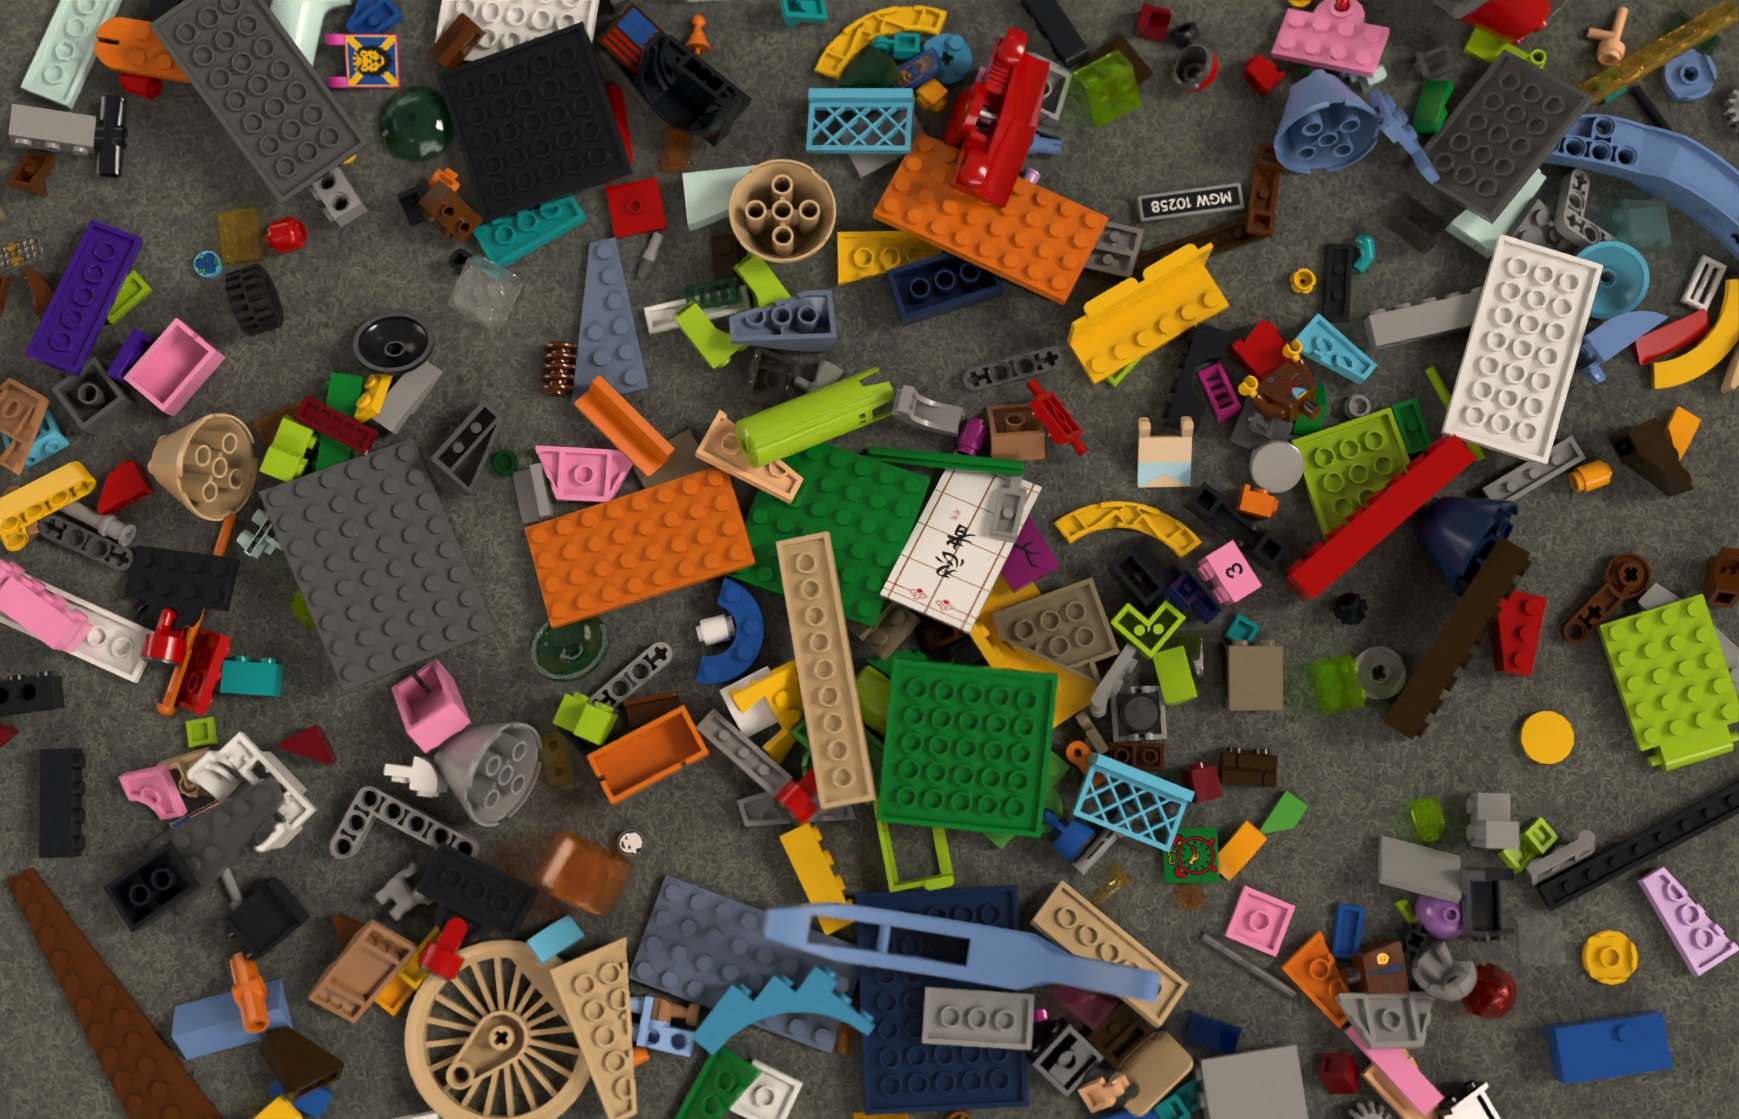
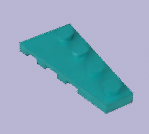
M569 196L543 204L535 210H525L512 217L500 218L492 221V223L479 225L473 233L497 272L587 221L574 196Z

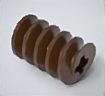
M563 341L549 342L550 344L545 345L543 349L548 354L544 355L542 359L547 365L542 366L541 369L547 375L542 376L540 379L546 385L540 387L539 391L549 397L571 398V396L565 393L566 391L573 390L574 387L567 384V381L575 379V376L569 374L568 370L576 369V366L570 364L569 360L576 359L577 355L570 353V350L578 348V345Z

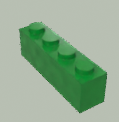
M331 372V378L327 380L325 385V393L328 395L326 405L356 420L354 418L358 407L356 403L362 396L365 388L363 384L366 378ZM318 432L317 446H319L318 457H315L313 460L312 470L317 472L357 457V451Z

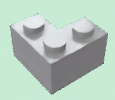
M1471 792V798H1468L1466 802L1467 813L1471 814V825L1467 826L1466 837L1468 841H1471V846L1492 849H1519V822L1510 821V794Z

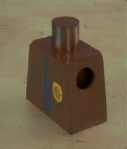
M1384 939L1352 952V967L1341 969V978L1344 984L1355 983L1356 989L1359 992L1367 994L1410 993L1401 941Z

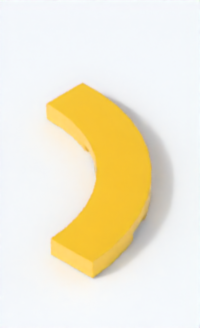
M914 5V7L899 8L894 6L867 14L847 26L827 46L814 72L839 81L848 63L863 48L871 44L876 36L887 37L894 35V32L921 33L931 36L939 35L947 11Z
M1739 279L1725 280V294L1719 319L1696 347L1670 360L1650 363L1652 389L1668 388L1693 380L1717 365L1730 352L1739 339Z
M1113 501L1079 508L1053 523L1068 544L1086 534L1099 530L1114 528L1130 529L1158 539L1181 559L1202 543L1179 520L1163 513L1159 509L1133 502Z

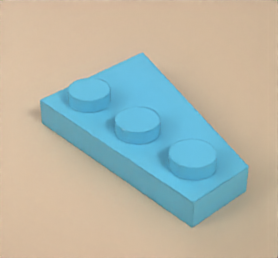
M1319 313L1295 338L1302 344L1300 354L1359 385L1366 380L1377 366L1376 363Z

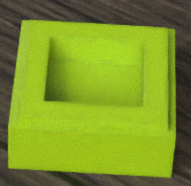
M214 717L185 721L189 748L217 744Z

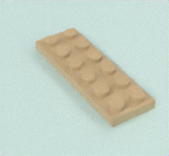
M1063 880L1057 884L1030 921L1033 927L1069 954L1125 964L1161 973L1157 1002L1118 996L1156 1028L1163 1024L1189 985Z

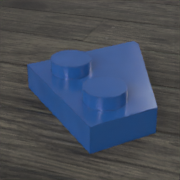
M358 0L355 5V12L350 16L345 27L350 34H384L401 21L404 16L391 0Z

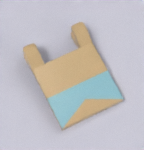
M1190 416L1181 417V435L1150 436L1151 424L1149 418L1140 417L1138 419L1137 488L1190 487L1192 436L1194 423Z

